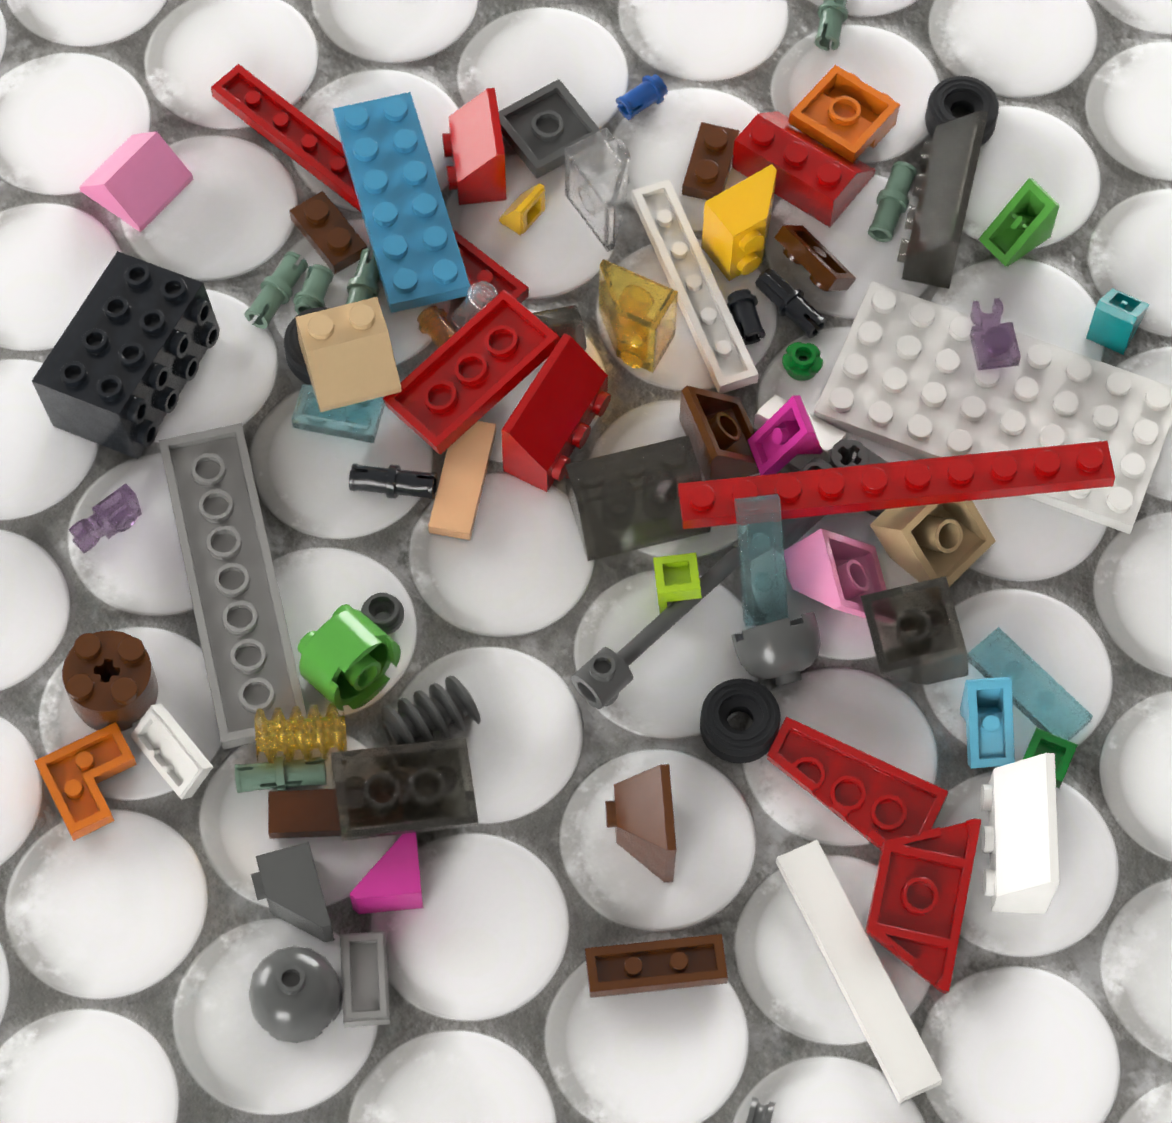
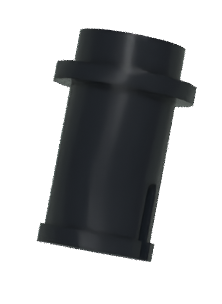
M748 289L731 293L727 298V306L733 315L745 345L761 341L760 338H764L766 334L756 309L758 304L757 297L752 295Z

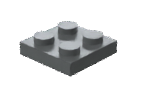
M560 79L499 111L503 137L536 178L603 142V132Z

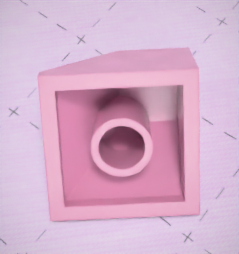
M821 528L783 550L787 566L786 575L793 590L842 612L885 625L895 622L875 546Z

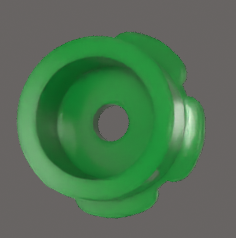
M792 343L787 347V353L782 357V364L791 378L798 381L812 379L823 366V359L820 358L821 351L812 343ZM805 357L807 360L800 361L799 358Z

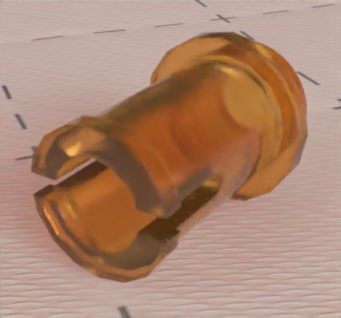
M436 305L429 306L423 310L417 318L420 332L428 334L438 348L457 332L447 320V312L443 308L439 309Z

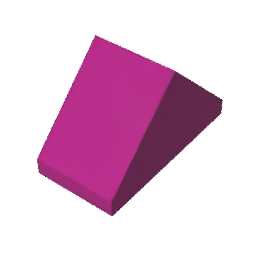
M410 827L406 829L349 893L352 909L359 915L423 908L416 832Z

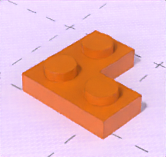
M116 722L35 760V764L73 841L114 821L113 815L97 784L137 765Z

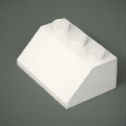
M1044 753L994 768L989 783L982 784L981 811H988L989 826H983L982 852L990 853V869L985 868L983 872V895L991 896V912L1046 914L1060 883L1055 753Z

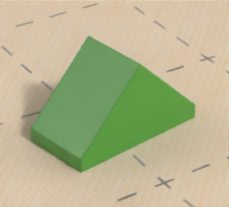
M1029 178L978 240L1004 266H1010L1051 237L1060 205L1033 178Z

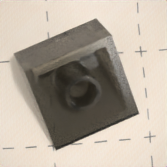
M946 576L860 596L881 677L929 685L969 675L968 653Z

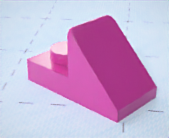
M793 395L747 440L760 475L777 474L797 454L823 453L800 395Z

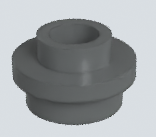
M388 593L372 595L364 602L361 608V612L387 635L399 629L404 620L402 603ZM379 612L390 614V617L385 620L375 618Z

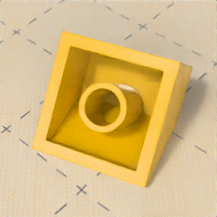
M772 164L705 202L701 248L728 281L741 274L748 275L752 273L762 263L772 214L777 169Z

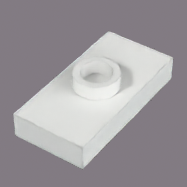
M162 704L151 705L130 735L132 740L181 800L191 798L213 768L211 763Z

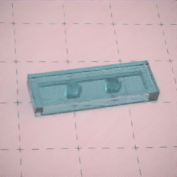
M778 494L735 499L745 626L763 625L788 618L780 497Z
M999 627L968 653L966 660L985 678H1012L1013 705L1039 729L1070 741L1091 722L1093 715Z

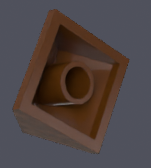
M688 385L681 390L679 420L705 481L747 477L759 473L747 441L755 431L740 398Z

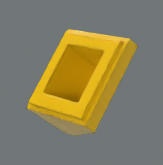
M538 183L519 195L500 216V223L519 235L524 234L545 210L544 185Z

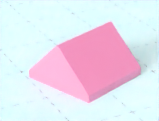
M156 131L131 135L79 188L83 194L141 232L193 180V175Z

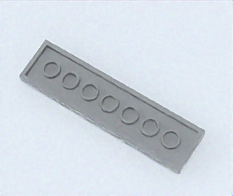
M242 423L159 440L223 750L309 731L308 718Z

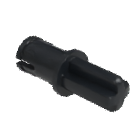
M769 268L759 275L755 282L756 287L779 308V315H787L806 333L808 338H813L819 333L808 321L809 319L821 330L825 327L828 319L803 298L804 292L801 289L795 290L773 269Z

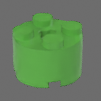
M348 604L340 606L333 613L331 619L317 631L308 632L300 640L297 650L302 654L299 663L301 676L338 710L344 711L343 706L349 705L353 710L360 708L378 695L390 680L385 675L391 663L397 667L401 656L398 643L364 613L353 609Z

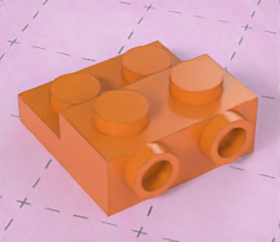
M834 65L790 112L788 123L854 163L868 146L874 148L896 125L900 104L889 95L879 92L861 81L855 74L848 73L839 66Z

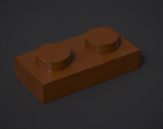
M701 122L682 185V195L709 200L724 191L733 161L734 140L739 135L740 130Z
M323 191L289 210L292 222L334 274L360 260L361 251L368 248L366 243Z
M783 225L774 238L784 247V255L792 262L802 265L811 274L809 276L811 282L819 289L826 292L847 291L857 279L803 225Z

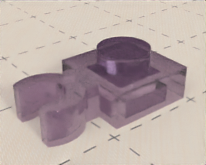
M999 298L994 299L993 313L990 314L981 311L979 301H973L970 318L976 326L971 327L970 339L978 370L1019 366L1021 355L1013 322L1000 323L1004 306Z
M125 483L92 508L93 515L76 522L69 529V532L75 537L72 539L73 543L82 553H86L104 535L109 539L117 532L128 530L134 525L137 518L142 515L136 493Z

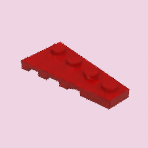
M787 716L767 754L768 761L880 851L885 840L905 835L911 836L932 829L949 791Z

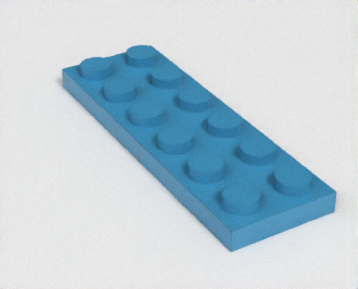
M411 92L333 108L335 124L390 312L395 313L471 295V286Z

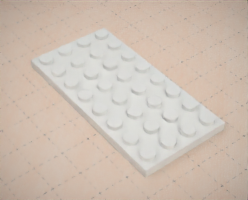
M871 281L814 410V416L840 430L920 459L1108 441L1115 474V481L1112 487L1022 496L1130 534L1172 423V386Z

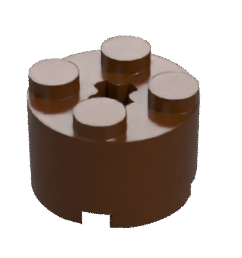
M110 630L93 634L85 633L75 640L74 646L65 658L62 669L64 687L74 711L92 729L100 730L116 722L119 729L125 731L133 727V723L142 718L149 707L155 705L157 701L158 683L146 648L142 641L124 632Z

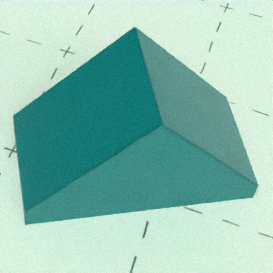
M1114 288L1110 289L1096 305L1086 339L1124 355L1150 304Z

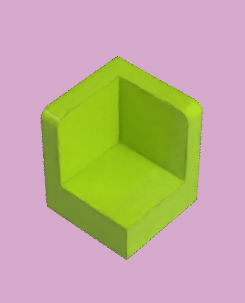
M696 552L653 558L660 614L668 607L667 602L702 598Z

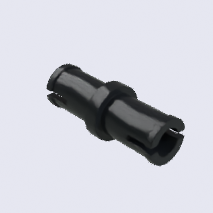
M352 464L351 466L352 470H350L349 489L351 491L386 493L387 498L394 499L398 495L435 499L438 484L436 472L401 470L399 465L392 464L389 468Z

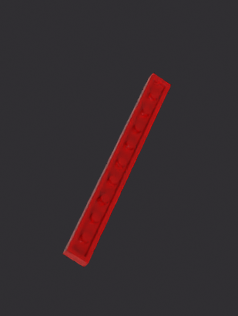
M237 64L211 86L213 98L361 212L340 141L240 64ZM453 229L471 286V295H469L471 299L484 308L503 290L507 291L520 303L529 297L528 286Z
M1108 441L678 483V496L683 529L1112 487L1115 481V474Z

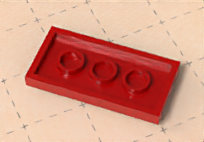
M503 290L400 382L402 392L387 395L383 398V401L388 409L441 455L547 359L560 340V337L507 291Z

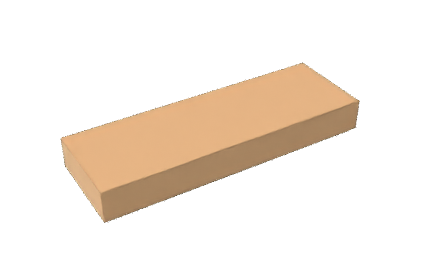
M477 421L447 448L428 525L429 533L471 540L497 431L496 424Z

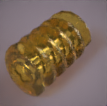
M334 703L328 704L324 717L321 716L316 704L310 706L307 718L303 717L299 706L292 707L289 719L285 718L280 707H275L271 720H267L262 708H257L254 716L257 761L260 752H264L269 764H274L278 751H282L287 763H292L296 750H300L305 762H310L313 751L317 748L323 761H328L332 747H336L341 760L346 759L344 712L343 715H339Z

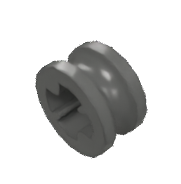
M752 1097L746 1123H771L775 1103L770 1101L769 1104L762 1105L759 1103L758 1098Z

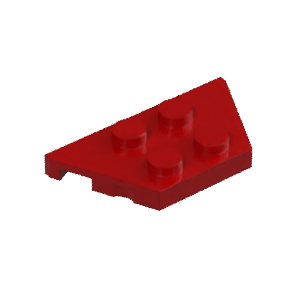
M976 818L943 828L938 827L922 831V833L911 836L905 835L885 840L882 843L865 929L869 936L939 992L946 994L950 990L982 821Z

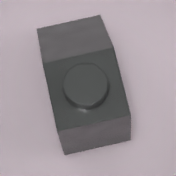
M309 842L256 856L259 872L251 874L257 900L266 898L271 914L325 943L333 941V931Z

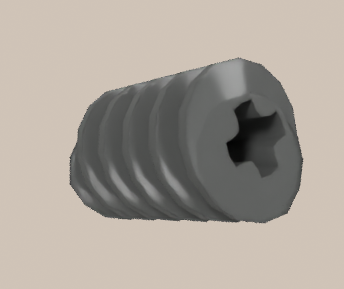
M451 675L445 679V689L438 683L431 684L429 687V697L421 690L416 691L413 695L414 705L407 698H401L397 702L398 713L389 705L384 706L381 710L385 736L393 753L400 761L403 760L401 746L406 745L416 754L419 752L417 739L421 737L430 747L435 745L433 731L438 730L448 739L450 738V723H454L463 732L466 730L465 716L469 715L477 724L481 722L479 711L471 694L455 676Z

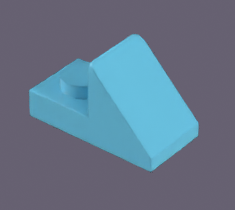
M999 677L966 680L960 706V715L966 721L968 765L972 769L997 767L1014 763L1012 678Z

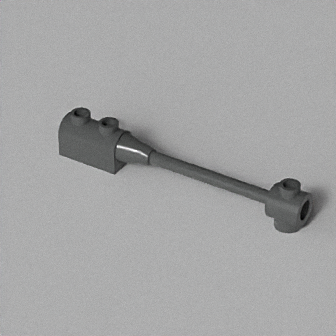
M813 458L800 471L833 467L821 458ZM825 515L749 523L733 544L732 550L700 578L702 598L674 601L617 653L607 647H603L571 676V681L578 693L597 709H602L614 703L618 698L619 692L633 680V674L628 666L738 566L773 546L783 554V550L796 543Z

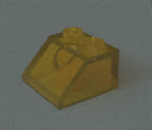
M603 259L599 265V312L616 357L621 358L630 367L643 368L653 373L675 336L678 291Z

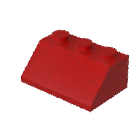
M779 111L758 113L734 140L732 168L746 177H750L772 164L777 169L774 194L828 227H831L875 175V169L858 159L852 163L789 124V117Z
M566 333L562 335L501 430L503 471L545 492H548L555 479L558 481L563 479L570 466V455L575 447L581 449L584 446L591 431L590 423L596 415L601 417L604 414L611 399V394L608 393V375L573 337Z

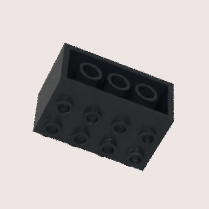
M117 251L32 379L35 390L52 425L139 459L146 446H150L154 442L158 427L166 414L171 413L175 409L179 394L187 381L195 377L199 368V362L204 354L218 340L220 328L204 283Z

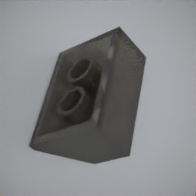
M689 435L565 465V489L588 561L711 531V527L683 529L678 483L702 481L701 471Z
M466 737L331 753L330 772L336 817L342 841L478 825Z

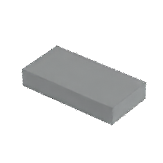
M386 931L340 934L344 1027L391 1024Z

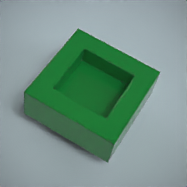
M1036 727L1023 760L1044 753H1055L1056 788L1060 789L1078 745Z

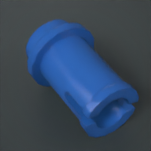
M646 75L642 78L641 84L616 98L617 107L626 119L631 120L635 115L653 103H662L664 96L668 94V90L664 81L658 75Z

